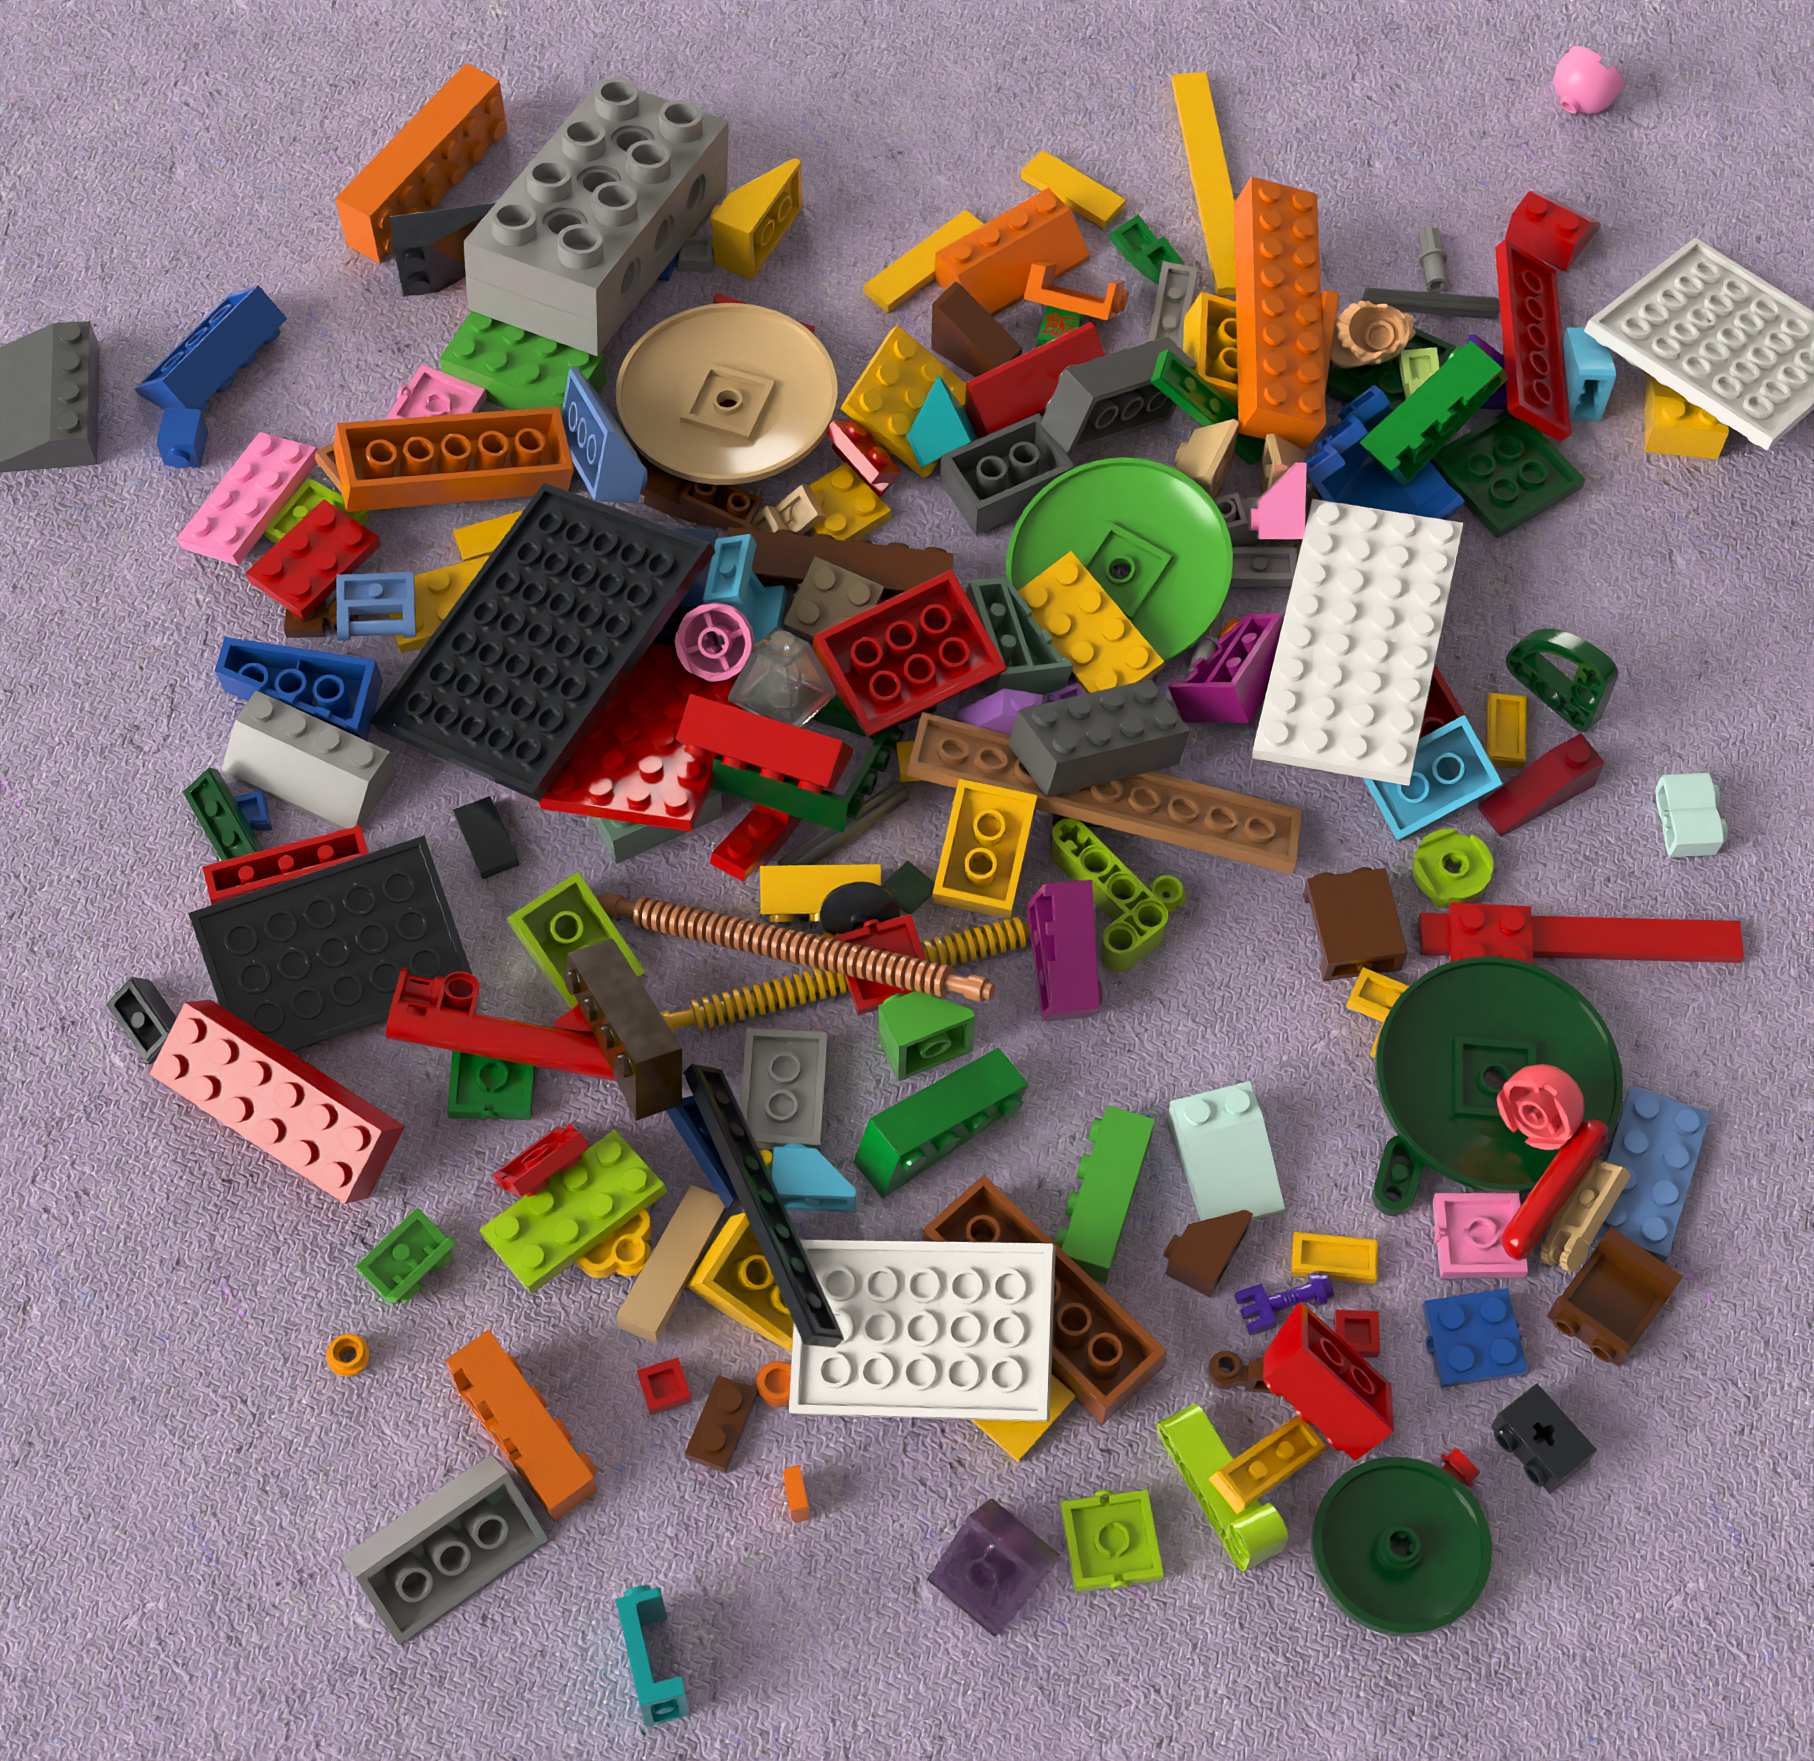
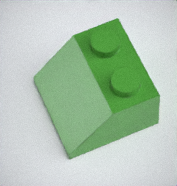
M917 991L906 995L898 993L887 998L883 1004L879 1005L878 1041L897 1080L901 1081L972 1052L975 1015L972 1009Z

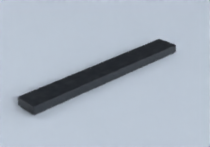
M691 1064L683 1074L803 1344L836 1348L844 1340L841 1329L723 1070Z

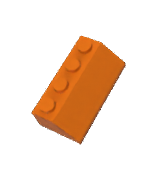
M1048 187L935 253V281L944 291L953 282H958L993 317L1024 299L1032 263L1042 260L1057 263L1054 281L1090 260V254L1071 210Z

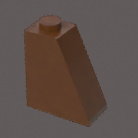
M953 282L932 303L931 349L975 378L1022 355L1023 348L958 282Z

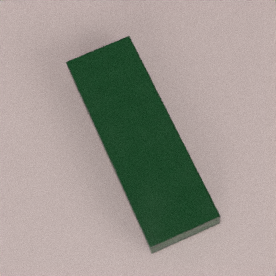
M209 767L183 791L221 861L264 850L217 769Z

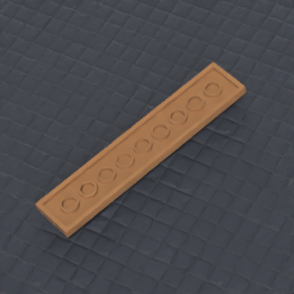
M924 712L921 714L906 776L956 789L959 779L1034 794L1037 795L1035 809L1291 875L1293 873L1297 860L1302 809L1154 771L1046 797L1008 745L1010 734Z

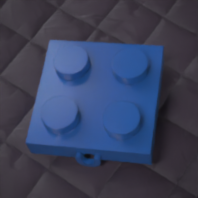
M1508 1288L1425 1300L1422 1304L1429 1334L1425 1340L1428 1354H1433L1441 1388L1522 1376L1528 1372L1521 1345L1522 1335H1519L1518 1332L1519 1323H1516Z

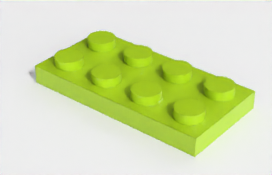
M615 1129L581 1154L582 1159L575 1166L563 1172L559 1170L547 1179L548 1185L539 1193L531 1197L525 1195L479 1229L483 1239L531 1295L667 1193L665 1184Z

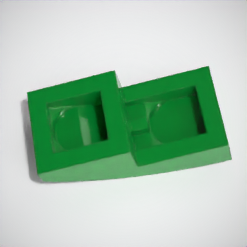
M1139 214L1113 230L1108 237L1137 270L1156 284L1159 283L1163 261L1185 265L1164 236L1157 239Z

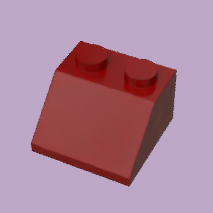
M1529 191L1513 211L1505 239L1532 256L1567 272L1599 229L1601 223L1540 192Z

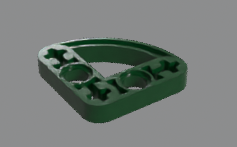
M1539 629L1529 633L1509 651L1506 657V665L1510 673L1569 725L1580 732L1588 731L1602 718L1619 674L1614 661L1603 651L1574 634L1557 629ZM1539 652L1558 655L1578 665L1573 681Z

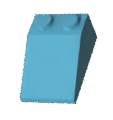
M1466 715L1419 739L1410 786L1363 778L1397 841L1504 785L1503 780Z

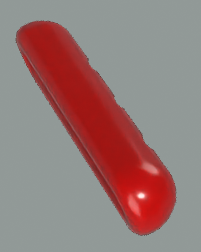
M1595 1119L1582 1121L1576 1133L1565 1142L1524 1203L1513 1216L1502 1234V1246L1510 1258L1521 1261L1528 1257L1605 1145L1609 1130L1604 1122Z

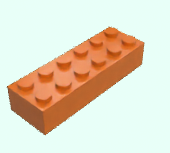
M465 63L335 198L347 246L381 263L389 253L394 252L390 216L428 212L432 208L437 207L443 196L454 185L460 183L464 174L472 165L479 162L489 147L496 140H500L507 129L500 80Z
M559 407L337 423L333 450L346 512L532 497L543 483L568 491L574 472Z

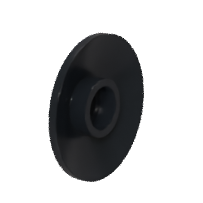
M852 882L835 888L825 897L820 908L821 924L826 932L834 936L837 933L843 934L863 928V924L869 920L878 919L879 923L901 917L900 906L896 897L886 888L869 882Z

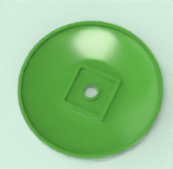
M1120 457L1097 460L1080 465L1055 478L1024 509L1015 525L1007 550L1006 577L1016 591H1019L1072 551L1162 658L1164 663H1168L1184 654L1210 630L1225 605L1233 576V549L1226 522L1213 499L1200 485L1182 472L1165 464L1141 458ZM1123 563L1131 567L1130 574L1124 579H1115L1110 575L1112 568L1117 564Z

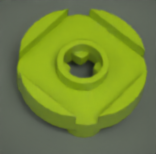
M1447 828L1434 831L1421 841L1412 861L1413 878L1419 889L1426 896L1430 897L1431 901L1438 907H1449L1450 902L1471 903L1478 899L1488 888L1493 871V858L1486 844L1472 834H1470V837H1467L1464 834H1457V829ZM1450 860L1453 865L1460 864L1462 867L1458 873H1450L1444 869L1446 866L1445 861Z

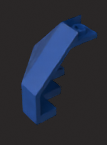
M1375 385L1343 407L1338 414L1341 422L1336 426L1328 427L1315 444L1319 450L1314 457H1305L1302 461L1307 463V479L1323 501L1442 520L1452 517L1458 511V508L1463 505L1462 503L1465 502L1461 495L1447 484L1430 461L1404 488L1379 466L1359 443L1393 412L1389 406L1391 404L1383 391Z

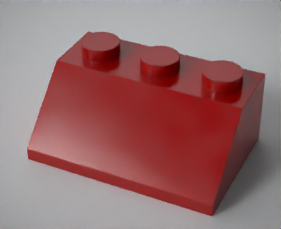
M1301 1301L1295 1306L1264 1353L1263 1380L1273 1394L1276 1396L1282 1395L1294 1406L1296 1413L1305 1423H1313L1321 1430L1328 1443L1336 1451H1344L1356 1462L1394 1432L1391 1383Z

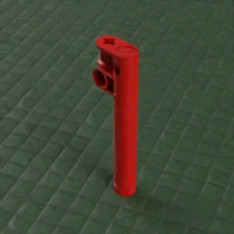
M402 967L389 1012L386 1028L387 1039L616 1081L594 1035L478 1014L476 1012L479 982L472 974L457 971L450 973L446 977L436 976L434 979L410 975L409 968Z

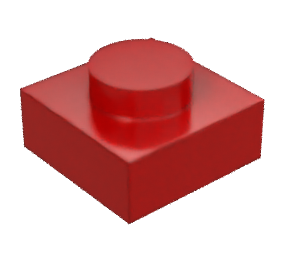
M1335 1310L1334 1332L1360 1356L1378 1358L1380 1354L1379 1311Z
M678 1357L637 1370L650 1415L692 1402Z

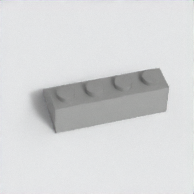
M257 690L234 721L221 767L222 774L258 791L263 790L265 794L341 830L358 825L362 827L396 777L389 751Z
M490 1454L345 1554L341 1559L396 1643L400 1645L549 1539L509 1473Z

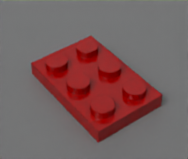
M323 499L246 572V576L251 584L304 620L337 589V575L352 574L381 546V542L376 534Z

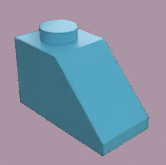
M798 1143L786 1144L783 1147H773L772 1180L786 1210L856 1213V1189L816 1148H807V1146Z

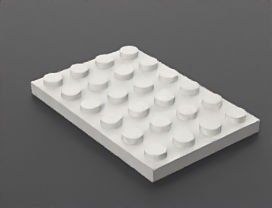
M800 1240L841 1329L844 1340L836 1348L804 1345L794 1323L789 1400L790 1414L1050 1422L1056 1247L1054 1244Z

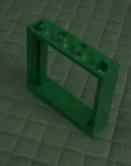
M772 667L745 708V711L770 719L776 710L780 708L867 737L833 687ZM898 723L870 737L875 742L844 796L822 789L821 795L798 788L799 781L784 777L783 783L760 776L761 768L749 764L746 765L745 771L722 764L724 757L717 754L713 760V784L711 789L844 833L851 819L857 820L864 805L865 794L872 795L877 783L878 771L885 772L890 760L891 748L896 749V743L901 742L904 731L899 729Z

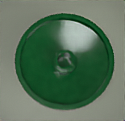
M1384 1457L1364 1462L1350 1469L1329 1488L1322 1499L1313 1522L1311 1552L1314 1568L1322 1587L1332 1602L1350 1619L1361 1626L1384 1635L1419 1637L1439 1632L1451 1626L1462 1618L1474 1605L1483 1591L1490 1573L1492 1541L1487 1520L1478 1502L1470 1491L1454 1476L1422 1460L1407 1457Z

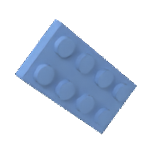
M1630 1086L1606 1162L1625 1167L1631 1174V1177L1596 1234L1595 1239L1601 1240L1611 1226L1665 1263L1671 1249L1711 1113L1644 1089Z

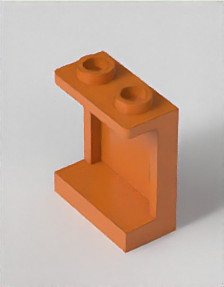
M1045 260L1032 263L1024 295L1025 300L1104 320L1116 317L1120 311L1124 312L1129 295V290L1124 289L1125 281L1118 279L1110 282L1106 297L1103 298L1052 285L1057 263Z

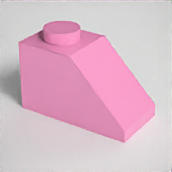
M1295 462L1257 500V508H1250V531H1256V538L1303 539L1305 532L1307 463Z

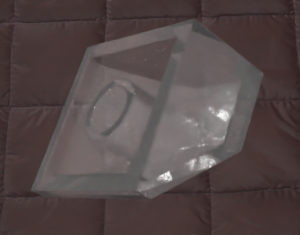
M775 627L754 646L729 693L728 701L751 713L801 728L836 696V688L810 644L787 631Z

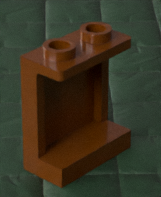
M1362 867L1351 873L1334 875L1330 872H1324L1312 878H1307L1303 898L1305 903H1310L1323 955L1320 964L1323 981L1358 977L1363 967L1379 974L1402 971L1408 952L1386 868L1372 869L1370 867Z
M1610 1226L1594 1252L1563 1294L1555 1301L1547 1317L1553 1320L1555 1327L1560 1332L1570 1337L1575 1336L1587 1344L1590 1351L1597 1358L1604 1362H1612L1619 1367L1671 1296L1683 1276Z

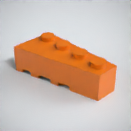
M489 1329L445 1360L455 1389L554 1522L598 1491L593 1477L598 1471L584 1451L580 1454L576 1453L569 1443L573 1438L568 1429L559 1418L555 1420L551 1418L545 1409L548 1405L541 1393L534 1385L529 1387L521 1374L523 1372L514 1357L509 1352L505 1353Z

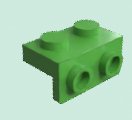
M416 1207L353 1268L388 1304L395 1303L399 1299L406 1303L422 1288L423 1285L418 1281L430 1269L437 1273L452 1259L453 1254L449 1250L457 1242L452 1237H446Z

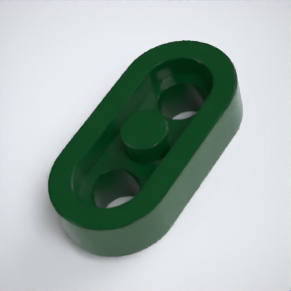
M1398 1135L1392 1137L1384 1148L1372 1190V1201L1375 1207L1383 1214L1389 1216L1403 1215L1411 1208L1424 1167V1163L1409 1150ZM1405 1156L1410 1163L1400 1164L1396 1157ZM1386 1193H1396L1400 1200L1391 1201L1386 1197Z

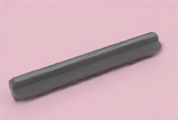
M1366 288L1362 295V301L1367 302L1368 300L1375 305L1388 304L1401 312L1490 319L1497 318L1500 312V302L1497 297L1382 288Z
M900 780L894 781L864 802L859 818L857 820L851 819L844 833L827 827L779 859L777 865H814L908 801L909 790Z

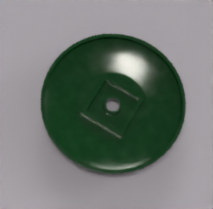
M1486 956L1465 958L1441 965L1427 972L1414 981L1394 1003L1383 1023L1376 1046L1375 1078L1378 1094L1384 1112L1399 1138L1413 1154L1437 1173L1454 1182L1481 1191L1509 1194L1531 1192L1554 1157L1563 1147L1562 1145L1559 1149L1552 1150L1532 1147L1525 1142L1529 1137L1519 1129L1513 1133L1506 1126L1498 1109L1497 1096L1503 1088L1494 1089L1488 1086L1484 1080V1073L1488 1071L1499 1073L1504 1079L1505 1084L1515 1073L1527 1066L1547 1064L1559 1068L1577 1083L1583 1093L1585 1111L1582 1121L1595 1119L1604 1122L1609 1130L1607 1140L1616 1125L1623 1096V1076L1619 1053L1606 1023L1597 1010L1579 991L1560 977L1543 968L1516 959Z

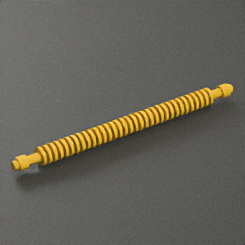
M1019 917L1011 918V923L1008 919L1002 920L1001 925L999 922L992 923V930L988 924L983 925L982 933L979 927L972 928V935L969 929L962 931V937L959 932L952 933V940L949 934L942 936V943L939 937L932 939V945L929 939L922 941V947L928 961L947 965V959L950 966L957 965L956 957L958 962L963 964L967 962L966 955L969 961H974L977 958L976 953L979 959L986 958V950L989 956L996 955V948L999 954L1006 952V946L1009 951L1016 950V944L1019 949L1025 948L1026 939L1031 938L1029 923H1021ZM815 968L812 969V978L807 970L802 972L803 980H801L798 973L792 974L793 983H791L789 976L782 977L783 985H780L778 978L772 979L773 988H770L768 981L762 982L763 990L761 991L758 983L751 985L752 993H750L748 986L741 987L742 996H740L738 989L731 990L732 998L725 991L721 992L722 1001H719L717 994L711 995V1004H709L706 996L701 998L702 1006H699L697 999L691 1000V1009L669 1014L668 1010L660 1013L673 1034L674 1029L696 1024L699 1032L704 1030L703 1022L705 1021L708 1029L715 1027L713 1019L717 1020L718 1026L725 1025V1016L729 1024L735 1022L734 1014H737L739 1021L745 1020L744 1011H747L749 1018L755 1017L754 1009L756 1008L759 1016L766 1014L765 1006H767L769 1013L776 1012L775 1003H777L779 1010L786 1009L785 1001H787L789 1008L796 1007L795 998H797L799 1005L806 1004V995L811 1003L816 1001L815 993H817L820 1000L826 999V990L830 998L836 996V988L840 995L846 994L847 982L843 974L822 970L823 975H821L820 970Z

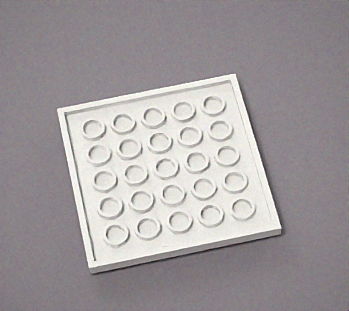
M1696 237L1593 316L1585 327L1584 332L1595 338L1599 344L1612 349L1624 357L1630 364L1638 366L1655 377L1659 383L1669 386L1686 397L1690 403L1706 410L1722 424L1732 427L1746 436L1750 442L1766 450L1770 449L1814 409V312Z

